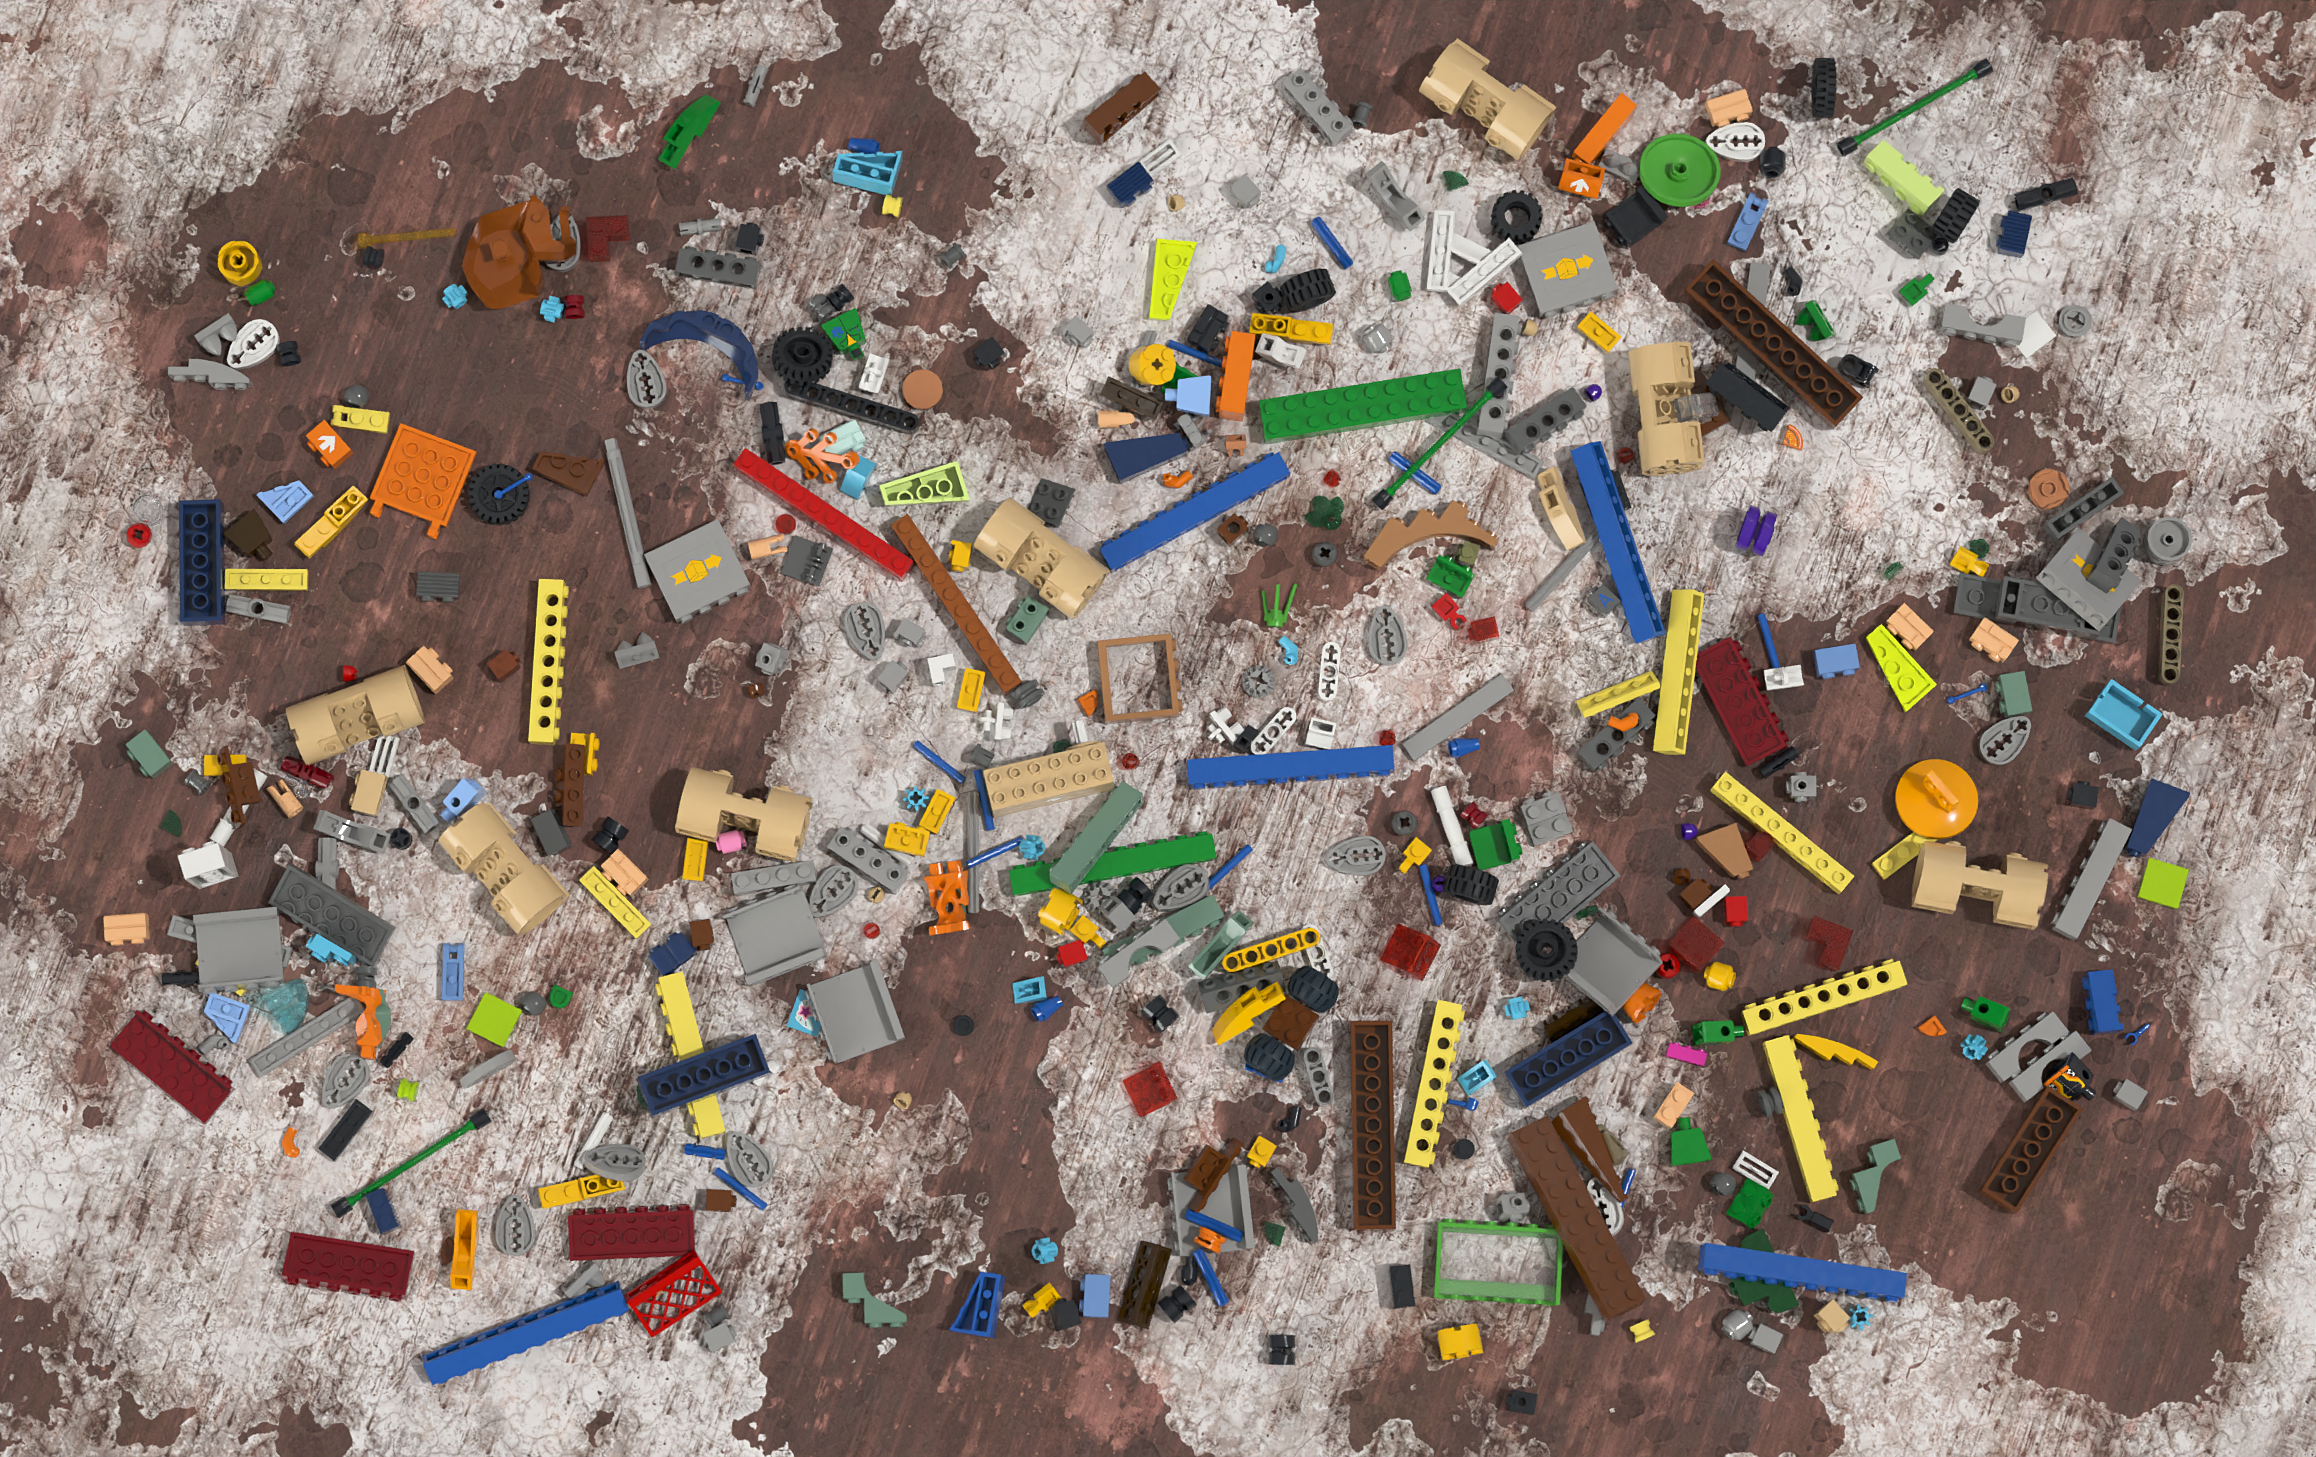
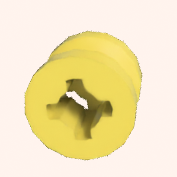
M886 194L882 214L887 215L890 213L894 217H899L903 198H892L891 195Z
M1649 1319L1629 1327L1635 1334L1636 1343L1655 1335L1654 1331L1649 1327Z

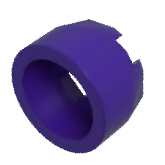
M1591 384L1584 389L1588 398L1593 402L1602 395V389L1597 384Z
M1684 823L1681 825L1683 840L1693 839L1697 835L1698 830L1694 824Z
M1439 875L1433 879L1432 886L1436 892H1444V884L1435 885V882L1445 881V876Z

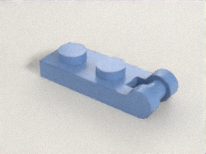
M1751 192L1727 242L1728 245L1744 252L1769 202L1765 198L1762 200L1755 197L1756 194ZM1752 204L1759 207L1757 212L1750 209Z
M458 943V945L443 944V1001H464L465 943ZM457 953V959H450V954Z

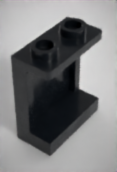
M1642 185L1637 189L1636 193L1611 211L1605 212L1603 222L1609 230L1612 229L1617 235L1615 238L1621 246L1625 245L1629 249L1666 222L1668 216Z

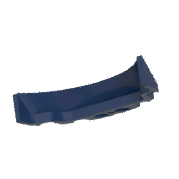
M682 310L655 320L648 325L640 340V350L646 351L654 345L675 339H691L710 344L721 350L734 362L745 384L746 400H751L758 380L757 358L751 342L733 322L708 311L684 312Z

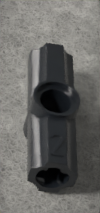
M2072 177L2052 184L2046 183L2041 185V187L2014 194L2016 208L2021 212L2041 205L2047 206L2052 202L2076 196L2078 194L2077 185ZM2041 192H2049L2050 198H2044Z
M772 401L760 404L763 424L761 429L768 463L770 465L786 463L783 447L784 435L782 423H780L778 404Z

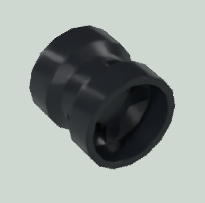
M842 283L834 293L830 292L826 296L838 312L844 308L846 303L854 300L853 295Z
M287 341L277 345L278 352L281 353V366H293L301 363L300 355L297 354V341Z

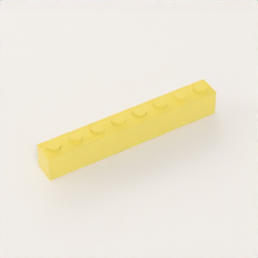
M1692 589L1672 591L1653 751L1665 755H1685L1704 602V593Z
M683 971L659 977L655 987L657 995L662 996L663 1003L660 1004L663 1016L667 1015L669 1023L666 1024L668 1035L673 1037L674 1043L671 1044L673 1055H677L678 1060L682 1061L704 1053ZM716 1095L687 1105L689 1115H693L695 1123L692 1124L695 1136L699 1135L700 1140L725 1133Z
M1789 1035L1762 1043L1775 1088L1778 1090L1783 1102V1114L1810 1203L1834 1197L1837 1195L1838 1185L1836 1179H1832L1830 1174L1832 1165L1824 1154V1151H1826L1825 1142L1819 1138L1818 1131H1820V1125L1818 1120L1813 1118L1812 1111H1814L1812 1100L1808 1099L1806 1095L1808 1086L1806 1080L1802 1079L1800 1075L1802 1066L1800 1060L1795 1058L1793 1052L1796 1051L1794 1040L1790 1039Z

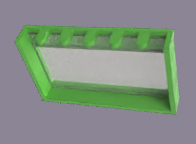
M1442 1219V1222L1437 1223L1433 1298L1550 1306L1560 1305L1563 1243L1553 1225H1546V1229L1538 1228V1224H1525V1227H1517V1223L1505 1222V1226H1496L1494 1221H1484V1225L1475 1224V1220H1463V1223H1455V1219Z

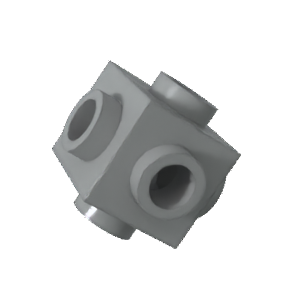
M764 642L762 648L757 653L755 666L762 668L761 672L768 675L781 673L787 665L786 659L789 650L774 643Z
M1806 772L1794 773V776H1791L1785 785L1786 793H1789V799H1795V802H1807V799H1814L1816 797V776H1807Z
M1507 1192L1505 1195H1500L1495 1202L1499 1222H1521L1530 1210V1204L1525 1198V1193Z

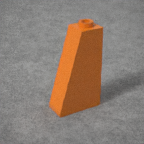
M1621 93L1574 150L1573 160L1592 165L1634 116L1637 104Z

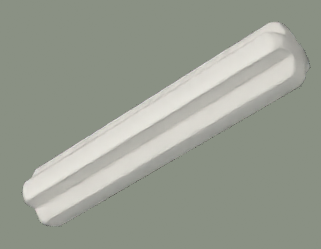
M865 823L862 826L860 832L907 867L912 863L913 857L908 853L885 849L886 837L871 825Z
M604 1112L601 1115L574 1163L581 1170L585 1169V1154L597 1148L613 1120V1117L608 1113Z

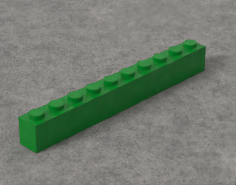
M1203 831L1195 833V837L1187 838V835L1175 837L1173 841L1167 842V839L1155 840V844L1151 845L1143 842L1134 844L1135 848L1127 849L1126 846L1114 848L1113 852L1106 853L1105 851L1079 885L1171 869L1187 864L1193 865L1215 861L1217 856L1213 835ZM1062 857L1055 858L1052 863L1045 864V861L1034 862L1033 866L1025 867L1024 864L1013 866V870H1009L1013 896L1053 890V888L1059 889L1058 886L1051 882L1049 870Z

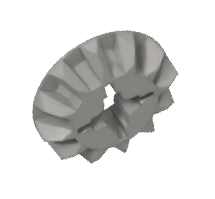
M2071 305L2061 312L2059 324L2061 330L2068 336L2077 338L2089 331L2092 319L2087 309L2079 305ZM2078 314L2080 325L2076 324L2075 327L2071 328L2072 321L2070 319H2073Z
M1255 665L1248 668L1243 675V688L1252 697H1265L1274 689L1275 677L1267 667ZM1262 674V681H1264L1267 684H1260L1259 687L1255 689L1256 682L1253 681V679L1258 678V676Z
M1095 882L1086 889L1084 902L1091 912L1103 914L1099 908L1110 899H1104L1101 906H1099L1098 900L1091 898L1098 896L1099 889H1101L1103 896L1110 898L1113 895L1117 896L1115 889L1109 883Z

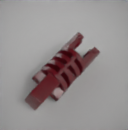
M286 756L282 761V770L296 778L298 777L300 780L310 782L312 785L326 789L334 780V775L312 764L306 765L303 760Z

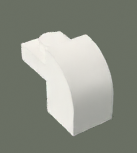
M1262 333L1255 350L1261 357L1274 364L1298 369L1307 351L1303 347L1286 343L1280 337Z

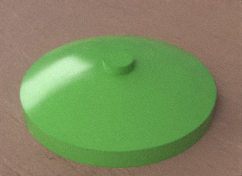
M1668 134L1655 139L1645 148L1639 164V175L1645 189L1657 200L1677 207L1697 205L1708 199L1717 188L1721 172L1720 163L1715 152L1705 142L1686 134Z

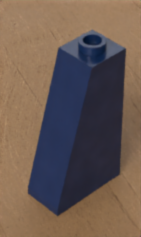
M1179 433L1104 443V450L1120 484L1187 456V449L1189 448L1186 438H1181Z
M2151 778L2147 782L2131 827L2132 831L2123 850L2128 851V855L2135 858L2145 856L2189 798L2190 792Z

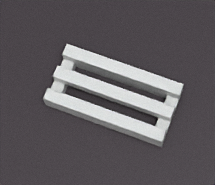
M1168 139L1139 162L1153 178L1180 158L1182 153L1172 140ZM1169 145L1171 146V148L1164 154H1162L1160 157L1155 159L1149 165H1145L1147 161L1152 159L1166 147H1168ZM1173 152L1176 153L1168 160L1163 162L1161 165H1159L1157 168H1155L1153 171H1149L1151 168H1153L1159 162L1164 160L1170 154H1172Z
M383 734L378 736L369 771L383 774L390 778L400 738L385 737ZM383 739H385L386 741L380 759L379 767L376 771L375 767L379 757L380 749L382 746ZM390 741H393L394 743L391 750L390 758L388 761L386 772L384 773L382 772L389 749Z
M1725 884L1695 909L1692 914L1696 918H1700L1727 895L1730 889Z
M1744 1150L1732 1168L1768 1190L1779 1173ZM1746 1157L1773 1175L1771 1177L1743 1161V1158ZM1739 1165H1743L1744 1167L1753 1171L1757 1175L1766 1179L1768 1183L1766 1184L1765 1182L1751 1175L1747 1171L1740 1168Z

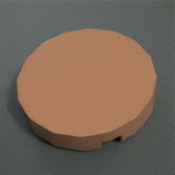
M925 369L910 373L904 380L902 387L903 397L912 408L921 411L933 408L939 403L943 394L942 382L939 377L932 371Z
M2043 469L2037 472L2030 480L2028 487L2029 497L2032 502L2046 510L2056 509L2063 505L2070 491L2069 482L2065 475L2054 469Z

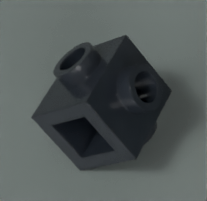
M1268 281L1252 293V299L1255 302L1254 306L1261 314L1270 315L1272 313L1275 315L1283 308L1281 306L1283 304L1281 291L1277 287L1273 288Z

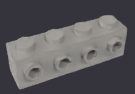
M1300 67L1282 82V89L1328 142L1335 147L1352 133L1353 123L1347 115L1343 116L1339 112L1340 108L1335 101H1330L1325 96L1327 93L1323 87L1317 86L1312 81L1314 80L1313 76L1307 70L1303 71Z
M840 827L828 844V850L896 895L910 875L907 871L908 867L900 861L895 863L890 860L891 855L881 849L880 852L873 848L874 844L869 840L857 838V833L851 828L846 827L844 829Z

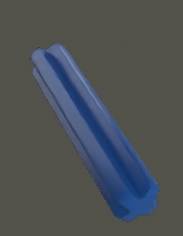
M1316 217L1311 223L1342 267L1348 269L1353 265L1352 259L1322 218Z
M1396 451L1389 457V461L1403 472L1412 466L1410 461ZM1418 468L1411 478L1436 495L1442 486Z
M1190 1208L1185 1214V1219L1237 1242L1242 1240L1244 1232L1202 1213H1197Z
M1199 1248L1193 1251V1255L1218 1306L1226 1305L1229 1300L1204 1250Z

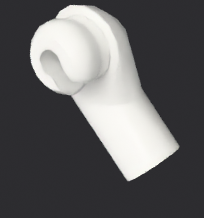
M775 1060L767 1062L770 1072L776 1074L780 1069V1064L775 1063ZM765 1077L752 1082L761 1086Z

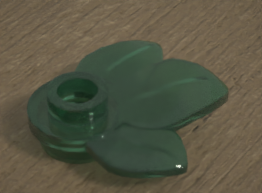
M1315 496L1313 499L1314 511L1305 515L1306 521L1313 527L1324 526L1328 530L1338 529L1342 524L1341 514L1344 510V503L1341 498L1337 496L1330 501L1324 496ZM1331 517L1335 518V520L1332 522L1328 521V519Z

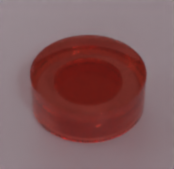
M782 514L776 520V528L780 534L790 535L796 529V521L793 516Z

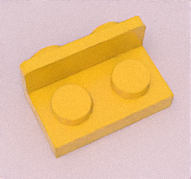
M571 733L570 744L585 745L584 776H593V771H597L598 759H595V751H599L600 740L596 738L595 733Z
M901 822L889 823L884 848L925 857L930 832L919 826L915 828L907 827L906 824Z

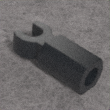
M1802 1204L1800 1206L1802 1209H1805L1806 1215L1796 1214L1795 1217L1802 1221L1808 1220L1809 1224L1827 1233L1829 1232L1834 1222L1833 1219L1817 1211L1812 1212L1807 1205Z

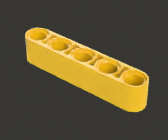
M1306 928L1226 955L1222 961L1223 967L1228 972L1234 973L1249 967L1262 965L1318 946L1321 942V935L1314 928ZM1309 932H1315L1317 936L1313 943L1306 941V935ZM1291 938L1297 941V946L1292 950L1286 947L1287 941ZM1270 945L1277 947V953L1274 956L1267 954V948ZM1251 951L1257 953L1258 957L1255 962L1247 960V955ZM1230 958L1238 960V965L1234 969H1230L1227 965Z

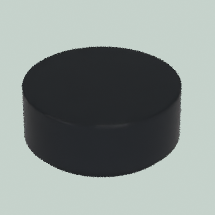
M961 1015L955 1019L953 1026L958 1035L968 1036L973 1032L974 1022L971 1017Z

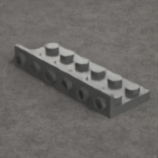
M1583 840L1575 847L1577 850L1571 855L1568 853L1560 859L1561 863L1556 868L1554 866L1549 868L1544 873V878L1540 881L1537 879L1528 886L1529 890L1526 893L1518 894L1513 898L1514 903L1509 907L1504 906L1497 912L1498 916L1495 920L1502 925L1515 943H1517V938L1521 935V931L1526 929L1528 924H1534L1536 920L1540 922L1542 919H1547L1548 921L1553 919L1558 923L1564 924L1620 877V874L1593 841L1588 840L1586 842Z
M292 863L288 865L268 902L273 907H277L278 912L291 916L292 921L304 924L310 932L320 934L325 939L359 958L362 964L369 967L379 964L380 956L396 929L395 926Z

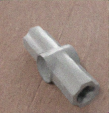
M231 594L226 605V612L253 617L257 620L264 619L288 624L291 615V606ZM257 605H263V611L255 614L254 608Z
M402 774L392 780L389 786L424 833L427 834L437 828L440 822L406 777ZM412 800H419V806L416 809L409 807Z
M319 838L318 860L316 861L315 868L316 878L335 890L336 879L339 876L337 839Z

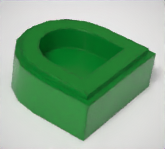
M554 985L549 996L550 1003L555 1008L563 1009L568 1006L574 993Z

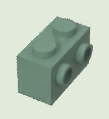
M1030 595L1026 599H1021L1016 607L1019 610L1015 616L1010 615L1005 623L1007 626L1006 632L1025 645L1029 643L1050 612L1048 607Z
M2025 671L2000 675L1997 678L1998 681H1995L1996 691L2001 696V701H1999L2000 712L2004 713L2005 718L2030 714L2032 706Z
M146 729L125 744L129 748L126 752L133 761L137 759L140 762L141 766L139 769L146 777L150 775L155 779L173 765V762Z

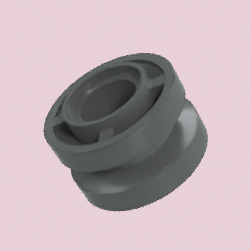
M1036 679L1025 682L1012 694L1015 700H1021L1018 704L1021 709L1034 705L1045 694L1042 688L1037 689L1039 683Z
M1775 1086L1769 1087L1768 1092H1765L1763 1089L1758 1091V1103L1766 1118L1772 1117L1773 1112L1777 1115L1783 1114V1102Z

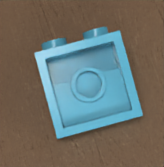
M316 934L315 937L312 936L306 944V947L313 951L311 955L324 963L326 960L333 962L336 959L345 966L349 963L354 966L358 960L354 955L319 934Z

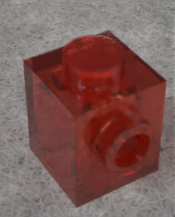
M1495 616L1470 622V628H1467L1469 639L1474 641V645L1497 640L1500 636Z
M1758 831L1745 846L1747 853L1759 862L1773 847V838L1766 832L1761 833Z

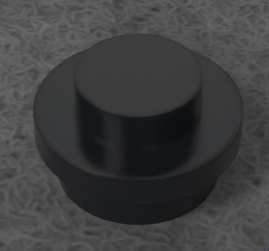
M1460 1139L1454 1146L1455 1155L1463 1160L1471 1158L1475 1152L1474 1144L1468 1139Z

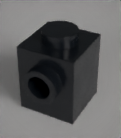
M747 222L746 225L741 224L735 246L736 251L757 256L758 247H762L764 242L761 228L755 223Z
M991 337L973 350L974 358L972 359L979 368L983 367L985 371L989 368L993 370L1001 363L1000 360L1005 357V352L996 340Z
M2077 781L2071 788L2067 789L2066 800H2069L2068 806L2089 810L2095 809L2099 787L2089 786L2090 783L2086 781Z
M1066 1298L1054 1301V1306L1048 1308L1056 1332L1081 1324L1079 1307L1075 1304L1074 1299L1067 1301Z
M1512 1390L1511 1394L1507 1393L1505 1406H1509L1508 1411L1533 1416L1535 1414L1538 1394Z

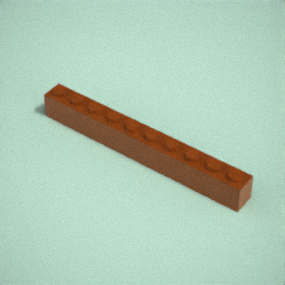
M906 514L891 524L893 532L1005 697L1022 685L1021 679L913 520Z

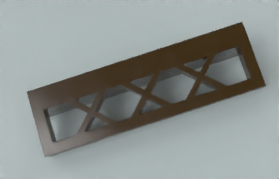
M1141 1240L1117 1321L1149 1329L1172 1249ZM1151 1247L1150 1255L1145 1258L1146 1248ZM1144 1267V1276L1139 1278V1271ZM1138 1287V1296L1133 1298V1291ZM1132 1307L1131 1319H1126L1127 1311Z

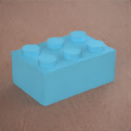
M2111 679L2093 702L2085 717L2136 751L2141 747L2163 714L2148 703L2142 709H2139L2138 707L2144 701Z

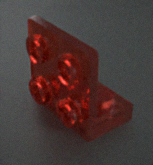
M1692 917L1669 943L1667 948L1699 974L1724 945V941L1696 917Z
M1398 924L1380 960L1404 970L1416 979L1423 981L1441 944L1431 936Z
M1160 1061L1123 1080L1139 1117H1144L1178 1100Z

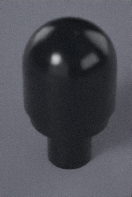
M1186 1256V1265H1182L1181 1281L1184 1285L1191 1286L1197 1281L1198 1270L1197 1266H1194V1257Z

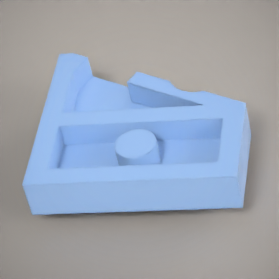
M300 481L257 494L283 524L314 497Z
M210 994L204 1012L233 1043L237 1044L251 1006L218 994Z

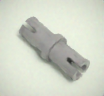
M759 64L756 65L752 80L748 82L749 88L743 100V103L755 107L759 93L764 88L763 82L769 70L767 67ZM759 78V81H758L757 86H756V88H755V91H754V93H753V89H754V87H755L756 81H757V79Z
M700 218L697 221L679 223L680 235L695 233L703 235V232L721 231L720 218L701 220Z

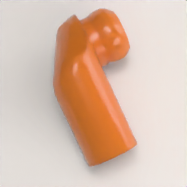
M1186 470L1180 476L1165 473L1162 480L1165 486L1179 489L1189 482L1193 476Z
M1633 712L1623 719L1611 716L1607 725L1621 731H1627L1638 724L1639 717Z
M291 1127L287 1128L281 1144L288 1157L296 1158L300 1154V1149L295 1147L293 1140L298 1130Z

